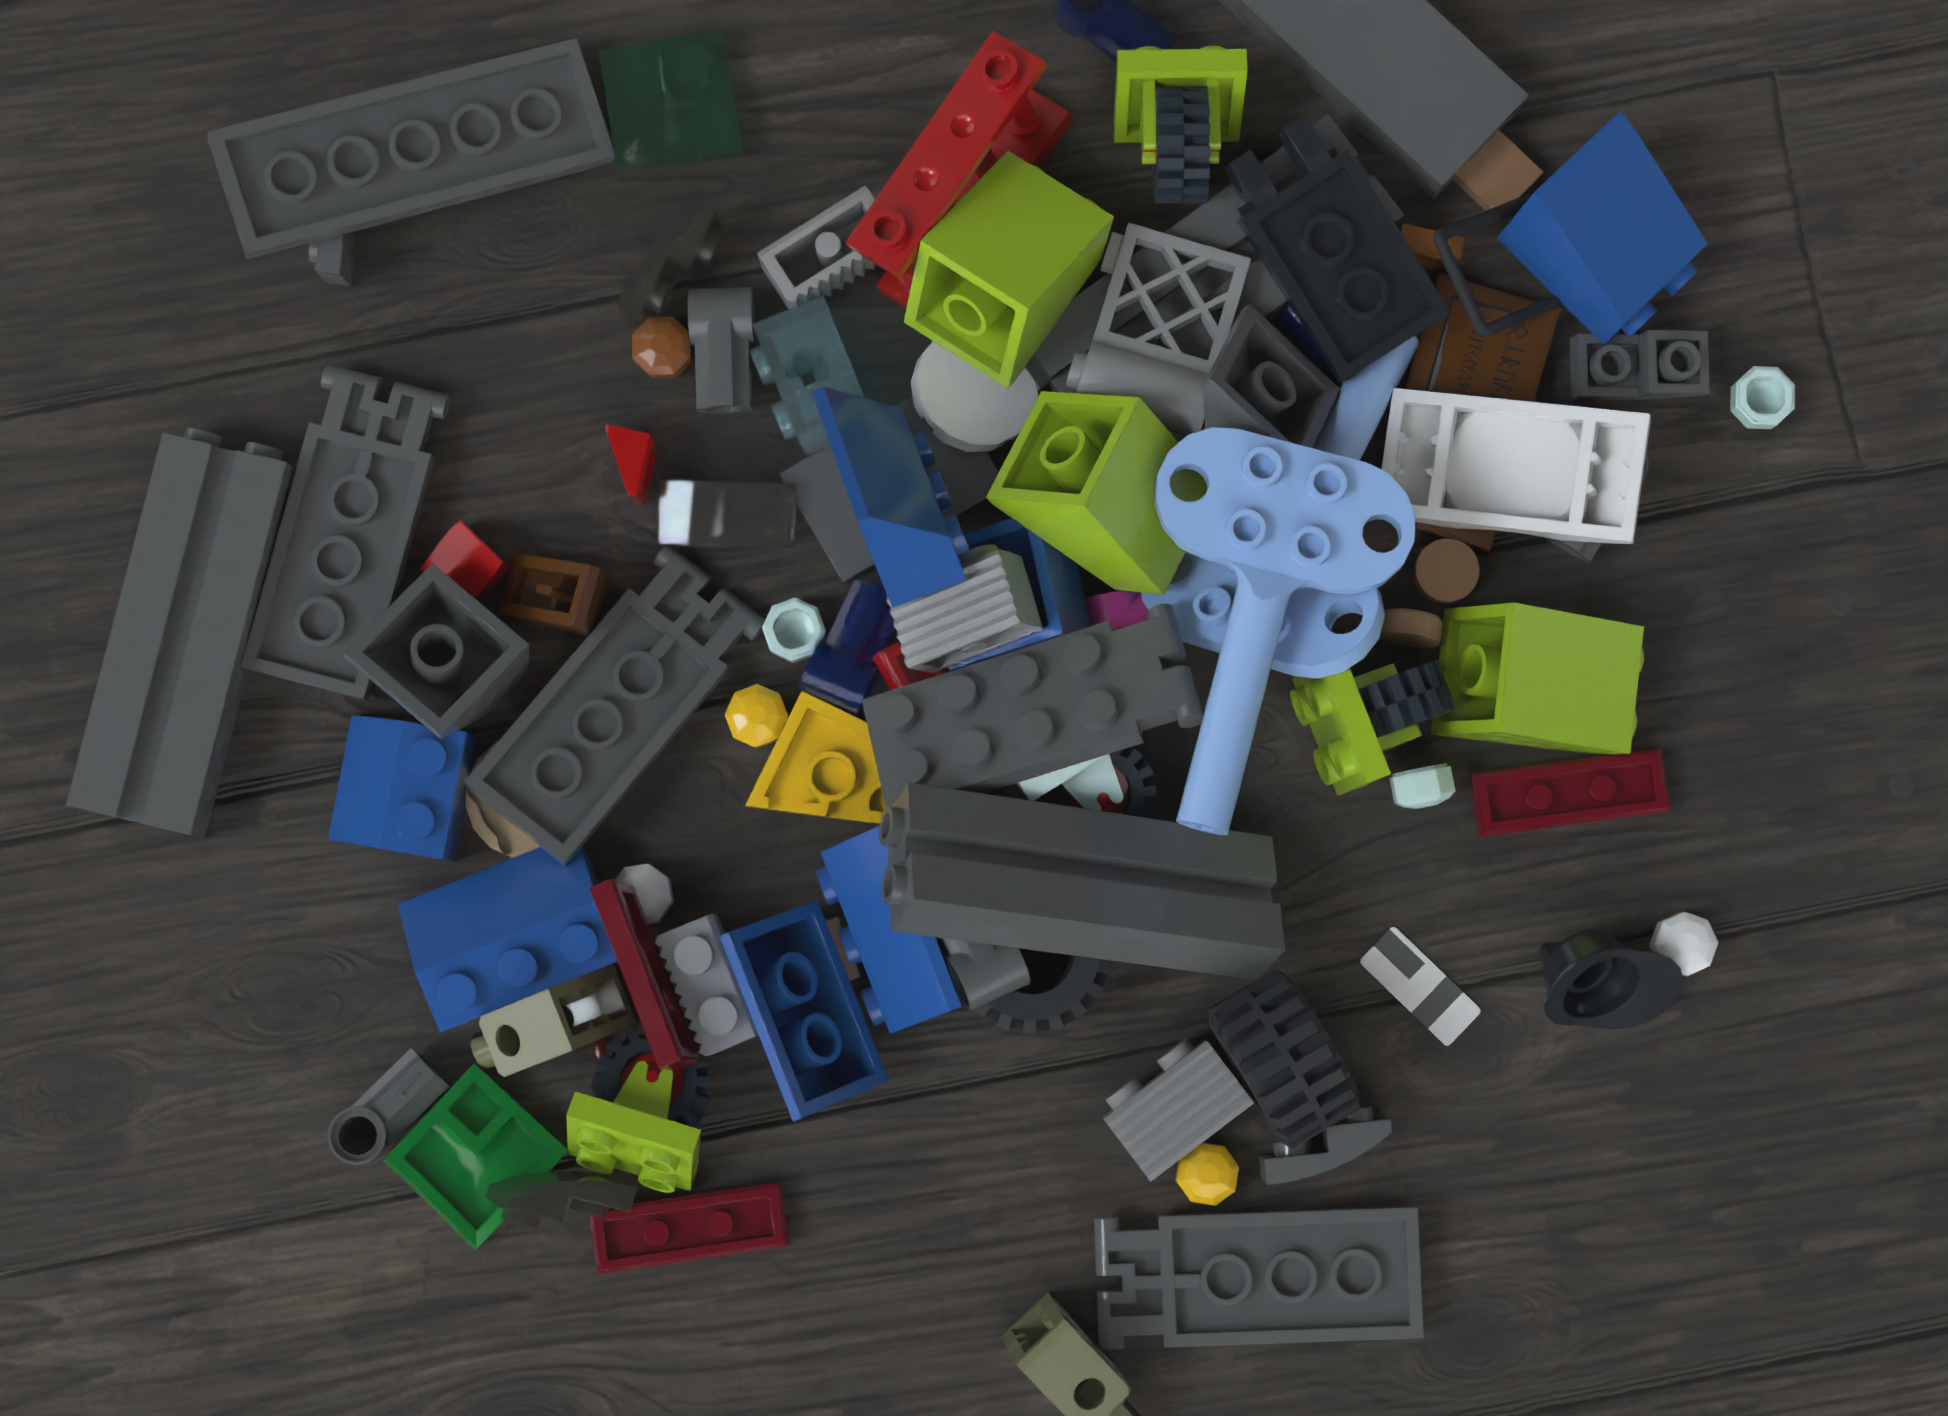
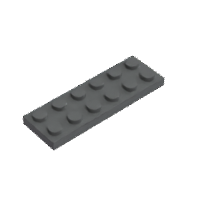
M577 38L210 130L207 135V140L246 259L611 164L616 157Z

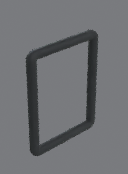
M1530 194L1440 228L1434 234L1435 247L1474 330L1480 336H1492L1563 305L1560 299L1553 295L1486 324L1447 239L1518 212L1531 197Z

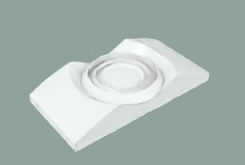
M1393 388L1381 470L1389 473L1407 492L1415 514V522L1455 529L1515 532L1563 541L1634 544L1651 415L1648 413Z

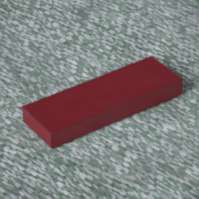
M1661 748L1630 752V754H1614L1468 775L1478 838L1670 812Z
M608 879L591 887V894L659 1069L680 1072L700 1063L698 1060L700 1059L699 1053L688 1029L671 981H669L667 971L664 969L665 966L662 958L659 956L660 953L657 945L654 944L655 940L634 886Z
M781 1181L588 1210L597 1275L788 1247L790 1245Z

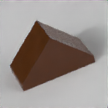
M515 553L498 614L587 638L599 623L610 578L601 568L593 565Z

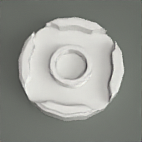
M934 341L918 358L911 379L913 405L921 419L925 418L928 425L934 429L932 433L944 444L966 452L992 451L1014 439L1021 431L1038 398L1035 382L1025 368L1016 381L1007 389Z

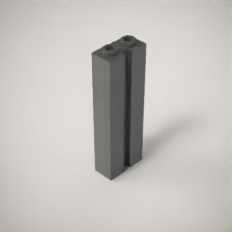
M1218 0L1433 200L1454 180V174L1490 140L1489 138L1497 129L1501 131L1520 111L1529 96L1528 93L1426 0Z
M1327 114L1312 125L1313 129L1325 145L1327 151L1333 147L1338 154L1347 149L1349 150L1398 228L1404 214L1375 175H1369L1357 159L1359 155L1329 114ZM1284 147L1260 163L1273 185L1299 170L1291 161ZM1232 184L1164 232L1251 258L1231 329L1241 310L1248 304H1251L1268 321H1271L1290 307L1237 223V220L1241 218L1237 209L1246 203L1239 197ZM1146 247L1132 255L1130 264L1142 285L1172 271L1162 252ZM1178 257L1182 265L1191 261ZM1207 265L1188 276L1203 302L1206 303L1228 292L1233 273ZM1107 273L1074 297L1025 366L1039 391L1048 386L1052 392L1077 393V390L1065 387L1076 350L1089 352L1112 274ZM1126 278L1120 297L1133 291ZM1178 281L1149 295L1164 323L1194 309ZM1137 301L1115 312L1109 332L1136 339L1155 328L1140 302ZM1223 307L1210 313L1217 326ZM1201 319L1171 333L1181 353L1208 360L1213 340ZM1161 339L1151 343L1166 348Z
M185 427L183 437L162 433L66 806L205 838L248 673L247 669L241 667V663L296 469L289 463L282 461L284 451L277 448L246 442L244 452L220 448L222 436L200 429Z
M907 783L893 806H887L883 811L879 827V840L882 846H887L888 866L882 881V900L884 904L890 905L891 931L1254 980L1260 978L1285 951L1280 904L1272 903L1271 888L1277 883L1272 836L1229 830L1228 835H1217L1195 830L1177 822Z

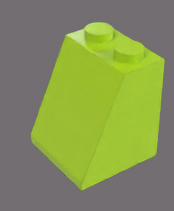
M1007 151L920 241L904 323L1008 389L1016 381L1102 259L1114 216L1101 209L1092 200L1080 196L1048 176L1039 167L1031 165L1012 152Z
M1041 391L986 498L998 509L1115 590L1165 595L1186 552L1179 548L1163 530L1154 506L1157 474L1168 452L1178 442L1140 397ZM1184 469L1178 471L1170 479L1172 493L1184 502L1197 501L1207 492L1205 479L1194 470Z
M1515 602L1444 609L1439 664L1457 709L1432 719L1430 734L1593 755L1630 754L1632 737L1637 727L1635 706L1639 674L1644 663V652L1642 649L1644 626Z

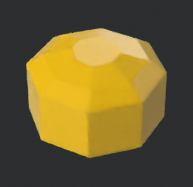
M759 684L735 692L725 713V718L733 738L756 749L777 742L789 717L781 695Z
M1202 1142L1178 1161L1175 1181L1191 1202L1216 1206L1235 1192L1239 1166L1225 1146Z

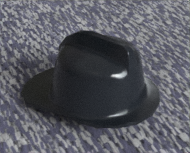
M1594 928L1582 930L1567 937L1562 942H1545L1539 950L1540 958L1544 964L1543 977L1547 989L1543 1002L1544 1013L1554 1024L1566 1026L1580 1025L1605 1029L1632 1028L1650 1022L1664 1013L1677 999L1683 984L1681 968L1670 956L1655 951L1627 948L1609 932Z

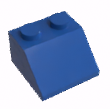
M1013 518L964 534L969 550L983 545H997L998 549L1022 556L1043 629L1033 632L1029 636L1020 637L1017 641H1011L1007 645L998 646L995 650L986 651L985 654L976 655L973 659H967L962 663L954 664L949 670L953 671L1091 626L1078 566L1072 559ZM963 553L957 555V556H958V559H959V562H960L961 565H962V563H961L960 556H961Z
M351 715L328 840L455 862L466 804L467 788L464 781L472 772L478 737L458 730L440 739L423 724Z

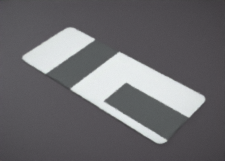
M1391 927L1360 960L1361 965L1446 1046L1450 1045L1481 1012L1480 1008L1396 927Z

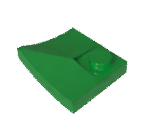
M474 1063L390 1152L383 1162L423 1198L469 1246L476 1250L569 1150Z

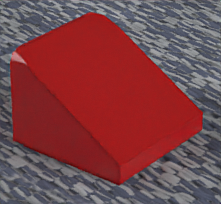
M605 425L627 494L634 503L643 504L644 501L647 502L659 446L650 433Z
M461 519L451 527L420 567L424 572L433 563L477 601L510 569Z

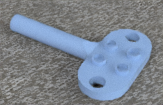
M1416 336L1341 384L1313 449L1360 461L1392 398L1393 388L1398 387L1419 345ZM1186 551L1180 563L1192 565L1188 575L1178 582L1170 583L1165 595L1141 593L1142 601L1148 611L1159 604L1172 605L1182 641L1220 653L1238 585V577L1231 568L1220 563L1204 560ZM1308 587L1294 590L1288 600L1271 669L1292 676L1318 679L1342 673L1364 659L1379 639L1385 618L1382 596L1379 589L1375 588L1357 595L1330 593ZM1359 613L1363 616L1359 626L1350 633L1335 634L1331 631L1333 623L1343 614Z
M1210 427L1187 435L1168 452L1156 477L1154 506L1163 530L1179 548L1204 560L1223 564L1231 568L1238 577L1233 605L1176 819L1177 823L1195 830L1217 835H1228L1288 600L1292 592L1301 587H1308L1330 593L1357 595L1381 587L1401 569L1413 546L1415 514L1407 492L1389 473L1369 463L1241 429ZM1184 469L1200 473L1207 484L1206 494L1194 502H1184L1178 499L1170 488V479L1175 473ZM1373 520H1385L1391 523L1398 534L1397 547L1386 553L1370 549L1365 544L1362 536L1363 527Z

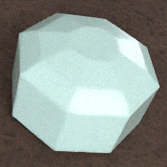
M1753 366L1731 386L1730 411L1746 428L1772 429L1795 408V384L1778 367Z
M796 597L773 605L762 626L771 653L792 663L815 656L826 636V630L818 608Z
M1447 763L1394 773L1389 778L1394 804L1403 808L1419 809L1438 805L1449 799L1455 792L1451 766H1447Z

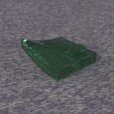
M722 29L598 51L615 162L618 169L679 166L745 156Z

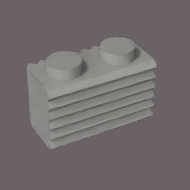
M866 186L858 189L757 253L763 271L791 315L800 317L802 308L811 310L813 302L822 303L823 295L832 297L834 288L843 290L845 282L854 283L855 275L864 277L866 268L875 270V263L852 250L845 243L875 200Z
M997 545L979 546L964 552L960 556L961 567L966 581L892 608L887 596L886 601L891 607L890 614L894 618L893 625L898 631L897 638L901 643L900 650L905 656L904 663L910 669L928 673L940 672L942 669L950 668L954 664L962 663L964 660L973 659L976 655L985 654L989 650H995L998 646L1007 645L1011 641H1017L1020 637L1029 636L1033 632L1041 631L1043 629L1021 555L998 549Z
M713 913L658 935L654 943L662 947L659 956L667 959L664 969L672 971L669 981L677 984L674 993L682 996L679 1005L687 1008L684 1017L692 1020L688 1029L697 1032L693 1041L702 1044L698 1053L704 1056L714 1055L759 1036L720 938L721 935L725 934L718 915Z
M1185 1038L1157 1060L1163 1071L1153 1079L1142 1085L1137 1077H1134L1105 1099L1112 1110L1107 1112L1102 1118L1150 1182L1254 1104L1207 1040H1202L1194 1047L1189 1039Z

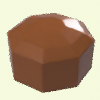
M648 317L632 334V359L651 379H676L693 362V345L690 343L689 331L674 317Z

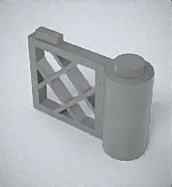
M1128 223L1124 235L1112 232L1101 266V271L1112 274L1095 334L1088 353L1079 350L1075 351L1065 387L1077 390V393L1140 397L1168 431L1185 436L1201 431L1205 419L1203 384L1230 333L1251 258ZM1135 244L1162 252L1172 271L1142 285L1130 264ZM1178 257L1191 261L1182 265ZM1207 265L1232 272L1233 276L1228 292L1206 303L1203 302L1188 276ZM1126 278L1133 291L1120 297ZM1178 281L1194 309L1164 323L1149 295ZM1137 301L1140 302L1155 328L1136 339L1109 332L1115 312ZM1223 307L1217 326L1210 313ZM1201 319L1213 340L1208 360L1181 353L1171 333ZM1161 339L1166 348L1151 343Z

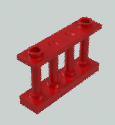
M994 31L991 32L845 242L849 248L886 270L876 287L883 296L904 309L907 308L920 241L1007 151L1012 152L1029 164L1041 168L1073 122L1069 111L1032 90L1048 67L1046 62Z

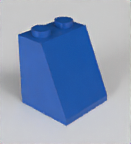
M1621 112L1615 115L1531 195L1497 237L1554 296L1560 299L1561 303L1603 345L1620 329L1631 337L1658 310L1649 301L1662 288L1671 297L1699 271L1691 260L1708 244L1633 125Z

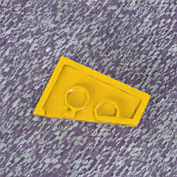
M801 691L745 806L880 824L886 804L867 722Z

